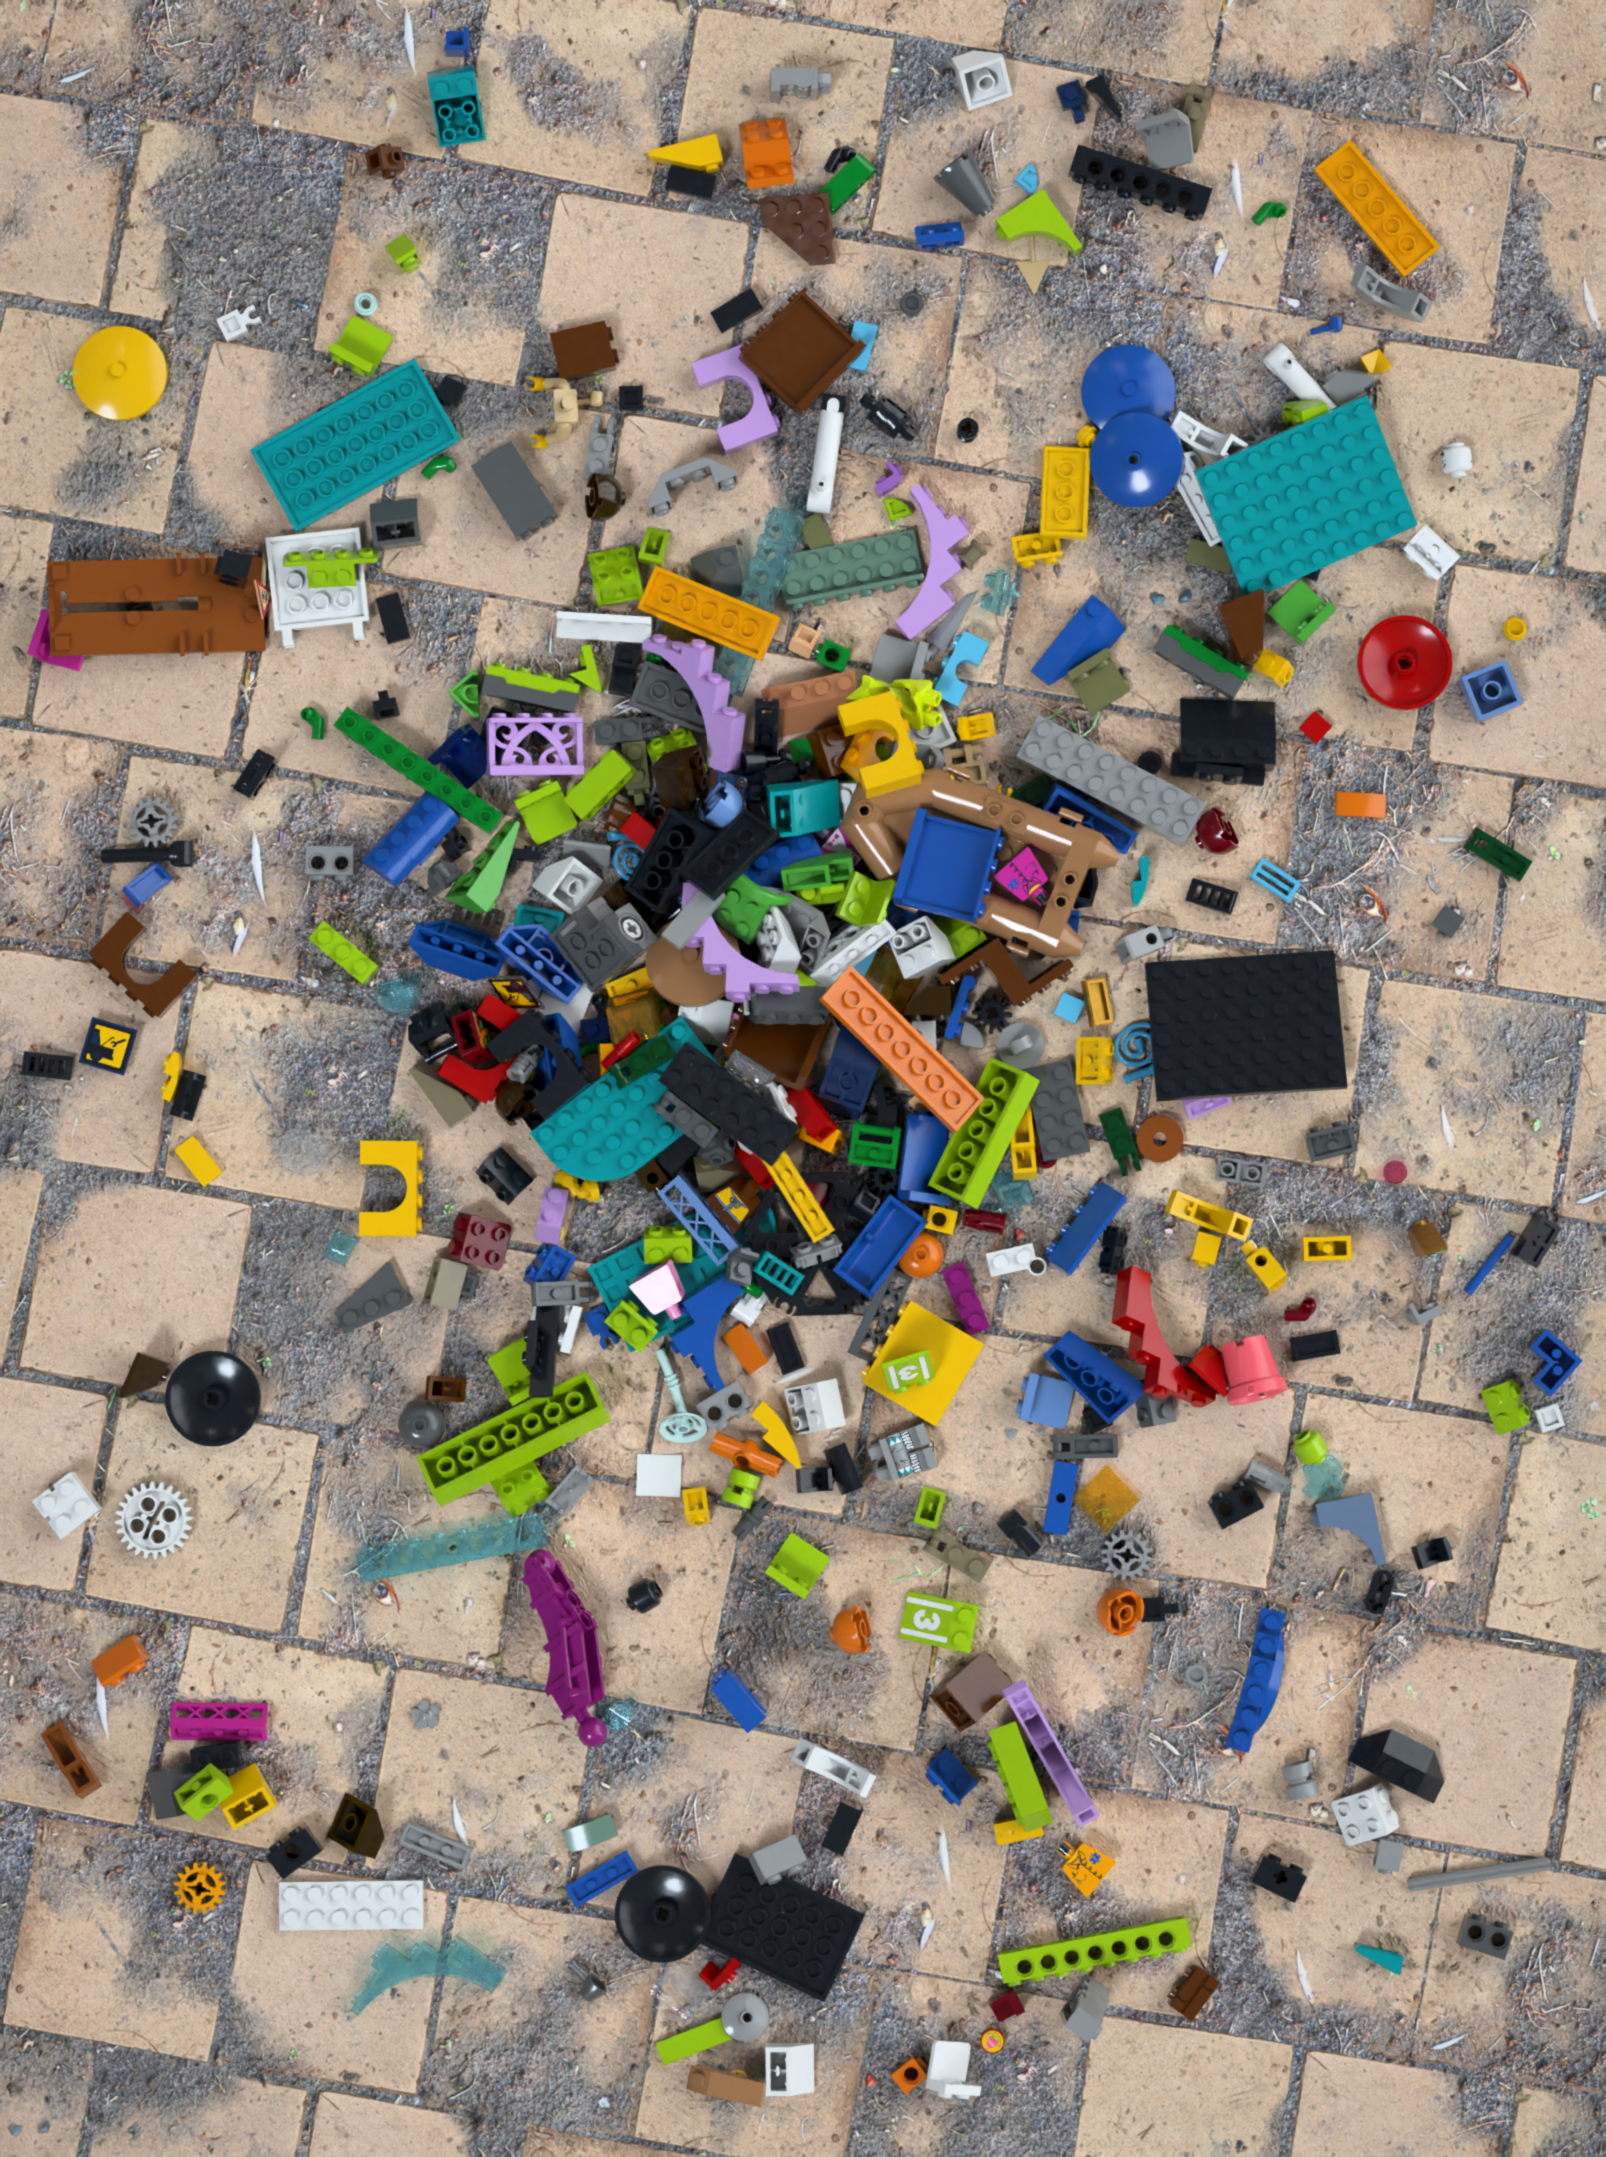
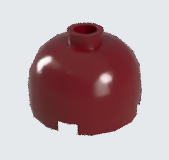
M1215 806L1201 815L1196 825L1197 836L1195 840L1201 849L1206 848L1208 852L1215 855H1224L1239 847L1237 845L1239 840L1230 821L1226 822L1222 819V816L1225 814L1219 807Z

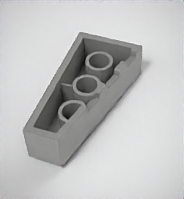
M1086 1974L1060 2011L1064 2026L1087 2043H1089L1091 2038L1096 2040L1103 2029L1101 2024L1110 1990Z

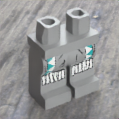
M811 66L810 70L804 67L770 68V103L779 102L780 96H796L800 99L810 96V100H817L818 94H830L831 72H818V66Z
M923 1423L879 1439L878 1443L867 1448L871 1460L884 1457L886 1465L874 1469L878 1481L889 1479L894 1481L938 1467L932 1446L912 1453L908 1452L930 1444Z

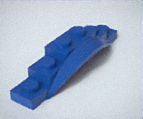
M1261 1607L1245 1679L1234 1717L1230 1724L1225 1747L1249 1753L1253 1735L1262 1727L1273 1708L1283 1674L1284 1641L1281 1629L1285 1613Z

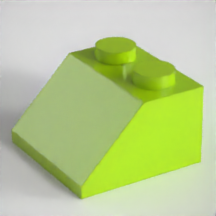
M941 915L932 920L947 936L956 958L945 964L946 967H949L987 941L981 929L959 920Z

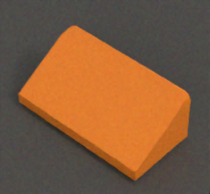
M739 1323L722 1336L749 1375L769 1362L742 1323Z

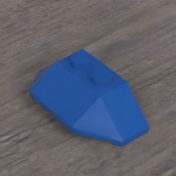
M448 920L416 924L409 940L411 948L428 966L471 981L499 975L505 960L494 946L496 941L491 935Z
M540 924L508 926L494 943V946L505 961L543 993L568 1005L582 988V980L574 971L569 961L558 950L556 944L548 937L551 933Z
M561 1013L544 1015L548 1020L546 1025L550 1030L555 1029L562 1038L561 1044L565 1049L567 1047L570 1048L577 1057L575 1059L579 1067L583 1066L576 1032ZM538 1044L544 1053L535 1068L536 1076L534 1079L535 1086L542 1091L554 1079L556 1062L553 1054L546 1047Z

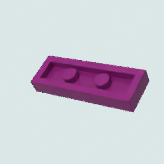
M961 1262L941 1270L967 1334L971 1336L990 1328L964 1263Z

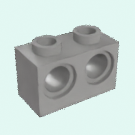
M306 846L305 874L311 876L313 881H325V877H335V881H349V877H355L356 849L353 846ZM319 857L323 858L325 861L324 867L319 870L314 869L313 861ZM340 858L348 859V867L344 870H338L336 867V863Z
M735 1381L697 1404L696 1407L710 1430L715 1428L719 1431L729 1425L727 1421L729 1418L736 1415L737 1419L750 1412L747 1407L751 1406V1403L739 1383ZM732 1394H738L742 1398L740 1407L732 1408L729 1405L728 1398ZM714 1406L720 1408L722 1412L721 1418L716 1421L708 1417V1410Z

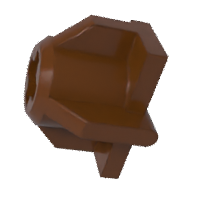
M618 793L614 796L609 809L603 816L605 819L603 829L608 830L611 826L619 830L633 811L637 812L630 799Z

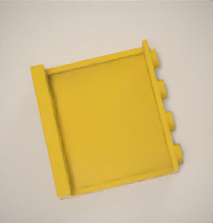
M910 1301L909 1304L903 1303L897 1313L900 1319L896 1325L891 1323L885 1333V1336L888 1337L884 1345L879 1343L872 1355L876 1357L872 1366L867 1364L860 1376L864 1378L863 1384L936 1427L985 1344ZM928 1349L935 1377L930 1378L932 1383L918 1387L917 1383L908 1385V1391L895 1394L894 1390L889 1391L881 1364Z

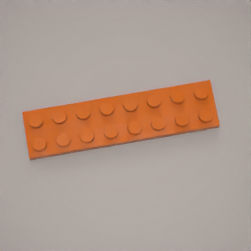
M851 965L840 974L818 999L952 1133L959 1130L985 1099Z

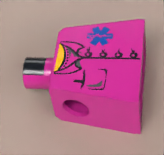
M1029 847L993 876L1023 902L1032 896L1041 906L1050 898V895L1042 887L1049 878Z

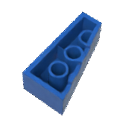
M1070 1330L1043 1355L1108 1425L1144 1393V1384Z

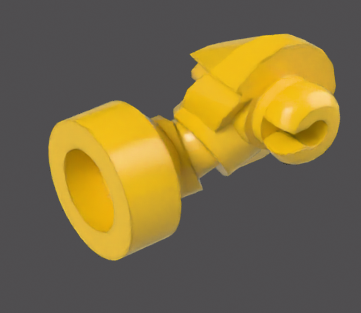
M562 1170L555 1174V1185L559 1189L569 1190L568 1195H571L573 1198L576 1195L577 1199H586L590 1203L600 1200L597 1182L583 1180L582 1185L579 1186L576 1177Z

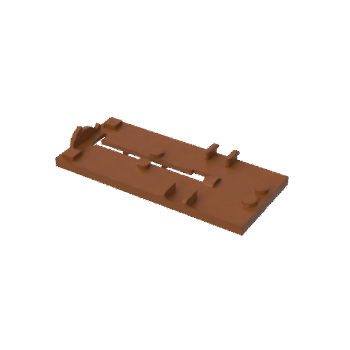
M205 552L200 553V558H181V553H176V559L47 561L50 656L180 654L181 657L185 656V654L204 653V656H209V653L265 652L264 619H261L254 580L261 583L262 557L252 558L245 589L218 583V575L214 574L218 558H205ZM61 591L67 594L68 604L178 602V597L198 596V610L83 612L62 615Z

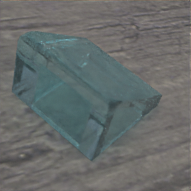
M335 1231L325 1250L324 1257L342 1266H346L357 1240Z

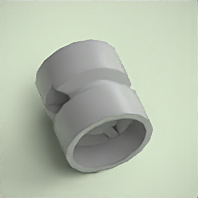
M1311 1760L1298 1761L1281 1767L1283 1778L1289 1783L1286 1789L1290 1801L1311 1797L1319 1793L1316 1779L1311 1777L1314 1774Z

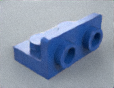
M961 222L915 227L917 251L964 246L965 238Z
M544 1242L539 1246L533 1263L525 1270L523 1281L529 1285L534 1282L564 1281L577 1256L556 1244Z

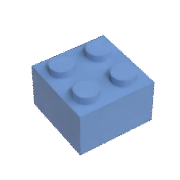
M1506 660L1465 675L1458 680L1475 724L1516 709L1523 704Z

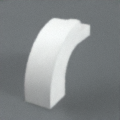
M1177 411L1169 424L1175 430L1184 446L1193 451L1195 450L1197 453L1213 461H1217L1250 446L1233 434H1222L1202 425L1182 411Z
M803 1738L800 1739L791 1758L792 1761L802 1767L821 1774L864 1798L867 1797L876 1778L875 1775L860 1765Z

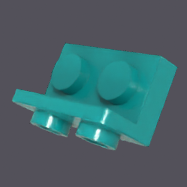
M518 904L513 925L540 924L550 933H553L564 922L565 913Z

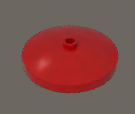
M1402 615L1391 617L1375 625L1363 639L1357 655L1358 677L1365 691L1377 703L1399 711L1419 709L1434 701L1447 686L1452 672L1451 649L1441 631L1430 622L1415 616ZM1400 661L1406 662L1407 667L1405 669H1401Z

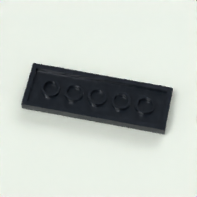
M689 1042L683 1044L658 1080L770 1166L776 1164L801 1129L798 1124Z

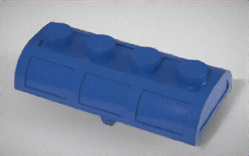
M424 792L410 809L361 858V862L396 887L457 824L459 818L440 799L429 792Z
M812 832L787 837L772 844L743 874L759 886L783 888L781 868L808 858L823 855Z
M889 1195L833 1269L834 1273L857 1291L871 1299L927 1225L928 1221L895 1197Z

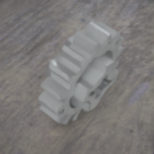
M147 796L146 803L139 799L140 806L137 808L132 805L131 808L135 812L134 814L127 815V817L132 819V822L128 823L127 827L134 829L130 832V835L132 837L138 835L136 842L140 844L144 840L145 847L148 848L151 843H153L155 848H158L160 841L167 845L166 838L174 839L175 836L171 832L172 830L179 829L174 825V822H177L179 817L172 815L176 812V809L174 807L168 809L170 802L167 800L161 804V798L158 796L155 801L150 796ZM156 807L163 809L167 815L157 814ZM146 809L144 816L139 818L141 812ZM151 817L160 820L154 824L155 827L153 828L151 825L145 824L151 821ZM164 826H167L165 832L162 835H160V831L162 830V828ZM139 829H147L150 837L144 836Z
M1122 1529L1119 1530L1118 1537L1113 1533L1110 1534L1112 1541L1105 1540L1104 1543L1108 1547L1107 1549H1101V1552L1106 1554V1557L1101 1559V1562H1108L1109 1564L1105 1570H1113L1112 1577L1114 1578L1120 1574L1122 1581H1125L1126 1576H1129L1131 1581H1134V1574L1142 1577L1143 1573L1141 1570L1143 1568L1146 1570L1150 1569L1146 1562L1153 1561V1558L1147 1555V1553L1153 1551L1152 1548L1145 1547L1149 1542L1148 1539L1141 1541L1142 1534L1137 1533L1136 1536H1133L1132 1529H1129L1126 1535ZM1125 1539L1124 1544L1120 1548H1113L1118 1541ZM1134 1541L1140 1545L1142 1553L1136 1552L1133 1547ZM1129 1548L1130 1553L1138 1556L1137 1558H1128V1561L1124 1562V1558L1116 1553L1125 1552ZM1111 1557L1119 1560L1120 1570L1114 1566ZM1136 1561L1141 1562L1137 1568L1129 1571L1130 1565Z

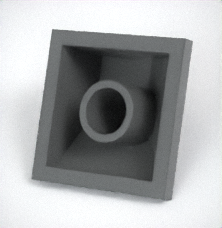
M736 545L713 549L690 558L695 582L733 598L746 595Z

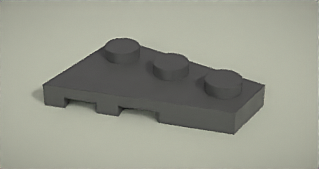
M391 1261L334 1312L344 1334L410 1305Z

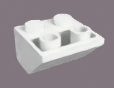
M771 905L768 914L764 917L763 927L756 937V944L760 948L762 962L765 963L767 969L795 974L801 954L791 924L776 905Z
M923 916L896 930L897 934L889 939L904 979L919 978L956 959L947 936L928 916Z
M836 1378L784 1389L793 1436L846 1425Z
M766 2043V2096H793L814 2092V2043Z

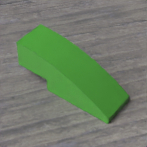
M852 850L815 856L781 868L784 892L831 886V882L849 880L851 873L854 872Z

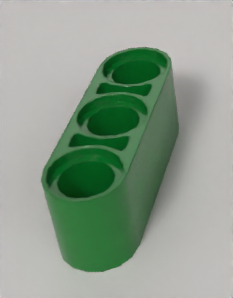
M861 153L854 156L818 192L830 193L832 216L877 171Z

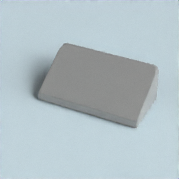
M565 839L563 842V859L573 856L578 861L604 866H609L612 849L609 845Z

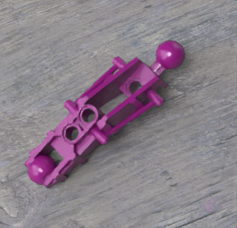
M537 1549L530 1553L525 1561L526 1576L522 1580L525 1585L528 1584L532 1600L530 1606L533 1610H537L548 1638V1643L543 1646L546 1653L550 1652L549 1675L544 1691L547 1696H553L563 1713L561 1716L563 1720L572 1717L577 1719L579 1723L577 1735L581 1743L585 1746L597 1747L607 1738L608 1731L606 1724L599 1718L591 1717L587 1710L605 1697L601 1667L602 1658L600 1656L597 1635L598 1626L595 1619L591 1618V1612L586 1610L578 1595L573 1591L575 1586L567 1577L560 1561H555L554 1556L549 1551Z

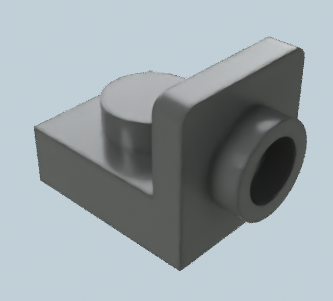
M740 1247L728 1254L725 1281L743 1287L751 1285L753 1262L759 1259L760 1254L752 1252V1249L747 1247Z

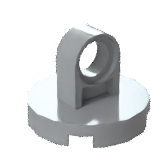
M1018 1022L1010 1024L1003 1029L998 1037L996 1047L998 1056L1003 1063L1023 1070L1032 1067L1039 1061L1043 1055L1044 1042L1037 1028L1028 1023Z

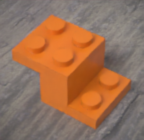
M771 117L765 121L749 120L743 124H738L747 188L754 189L794 183L785 118Z

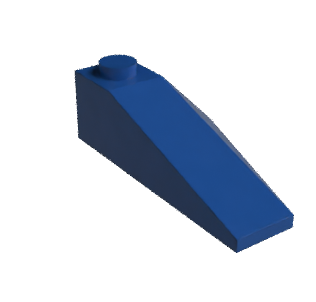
M1092 594L1030 672L1047 686H1050L1066 676L1068 671L1103 649H1110L1126 629L1113 611Z
M1056 781L1040 809L1057 816L1061 807L1083 815L1081 825L1103 833L1121 854L1127 853L1138 833ZM1065 818L1060 820V823L1073 828L1077 824Z

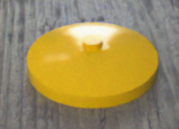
M115 326L96 332L82 344L74 360L72 375L75 390L89 410L108 420L129 421L145 415L157 405L167 385L168 370L165 357L152 338L142 331L131 327Z

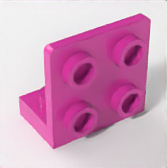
M42 609L27 654L43 663L80 671L85 656H50L49 611Z

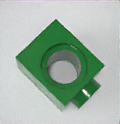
M826 639L824 645L819 643L814 656L817 657L816 664L835 673L844 672L852 651ZM835 651L839 658L835 662H829L825 658L827 652Z

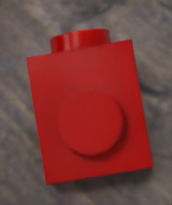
M733 1957L720 1970L712 1961H709L698 1975L716 1991L724 1982L729 1985L738 1975L735 1970L741 1963Z

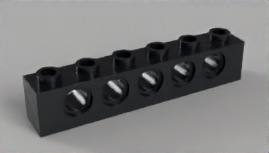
M1079 144L1068 177L1072 178V181L1078 184H1093L1097 190L1103 192L1111 190L1117 192L1116 195L1121 198L1130 199L1132 197L1138 199L1139 203L1151 207L1156 205L1162 207L1161 210L1166 213L1174 214L1178 212L1184 214L1183 217L1191 221L1203 219L1213 189ZM1096 165L1101 169V172L1094 175L1089 172L1088 168ZM1113 173H1120L1123 176V180L1115 182L1112 180L1111 175ZM1141 180L1145 183L1146 187L1144 189H1137L1134 187L1133 182ZM1163 187L1168 191V195L1160 197L1156 194L1155 190ZM1180 195H1187L1190 198V202L1182 204L1179 202L1178 197Z

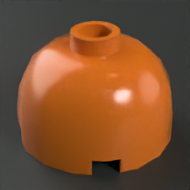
M921 1232L900 1259L898 1265L906 1275L912 1278L924 1279L931 1277L940 1269L943 1263L944 1252L942 1245L935 1236L927 1232Z
M1123 1587L1112 1588L1106 1591L1097 1603L1096 1615L1098 1622L1109 1633L1118 1637L1128 1636L1137 1629L1134 1627L1137 1621H1142L1144 1615L1143 1599L1136 1592Z
M861 1605L852 1606L837 1613L833 1621V1627H830L829 1630L831 1640L835 1641L842 1651L849 1654L866 1653L871 1648V1643L867 1644V1637H871L870 1622L866 1611H860Z

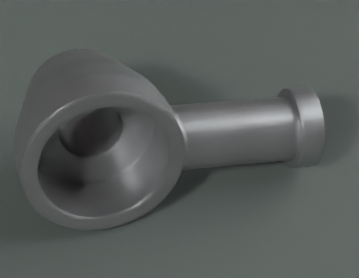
M576 1959L568 1965L567 1968L572 1970L583 1981L580 1994L585 2000L592 2002L605 1994L607 1988L604 1983L596 1976L589 1974Z

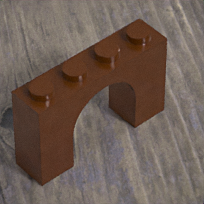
M126 911L88 953L92 957L90 962L100 971L102 968H105L110 973L108 978L115 985L119 986L122 984L128 989L125 994L134 1002L140 1000L145 1005L142 1009L150 1017L154 1018L156 1015L161 1019L199 976L179 959L157 982L151 984L134 982L126 971L125 958L131 946L147 929Z

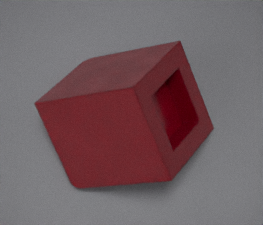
M1014 1988L988 2001L999 2022L1015 2014L1019 2016L1025 2012Z

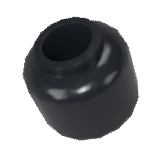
M644 1578L628 1588L629 1597L626 1598V1602L632 1611L636 1609L641 1614H644L661 1603L663 1593L655 1580L651 1581L648 1578Z

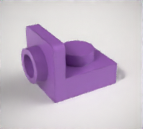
M890 460L885 462V467L891 476L884 475L875 482L874 492L879 499L903 483V478L901 477L904 475L903 471L897 463L892 464Z

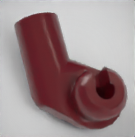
M1307 1297L1297 1310H1284V1321H1307L1316 1310L1315 1300Z

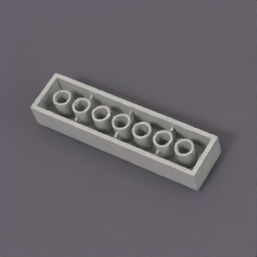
M1039 714L1015 760L1045 774L1047 777L1180 847L1185 845L1206 805V802Z

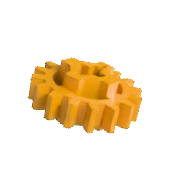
M197 1861L193 1863V1869L189 1865L185 1866L186 1874L179 1872L178 1876L181 1878V1881L174 1882V1885L179 1887L174 1892V1895L181 1896L178 1904L185 1902L184 1910L187 1911L192 1907L193 1914H197L199 1909L202 1910L203 1914H206L208 1911L207 1907L215 1910V1902L221 1904L223 1900L219 1896L225 1895L227 1892L221 1889V1886L227 1883L224 1880L220 1881L223 1872L216 1874L214 1872L216 1865L207 1868L208 1863L206 1861L202 1864V1867H199ZM198 1872L197 1879L194 1881L187 1880L191 1874ZM208 1874L213 1878L216 1885L211 1884ZM200 1882H202V1887L207 1889L202 1891L201 1894L198 1893V1888H195ZM185 1891L190 1892L193 1897L192 1900L188 1898ZM214 1895L212 1900H210L207 1903H202L205 1896Z

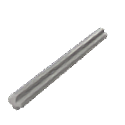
M1547 1857L1413 1877L1407 1880L1408 1889L1413 1892L1547 1871L1550 1869V1864Z

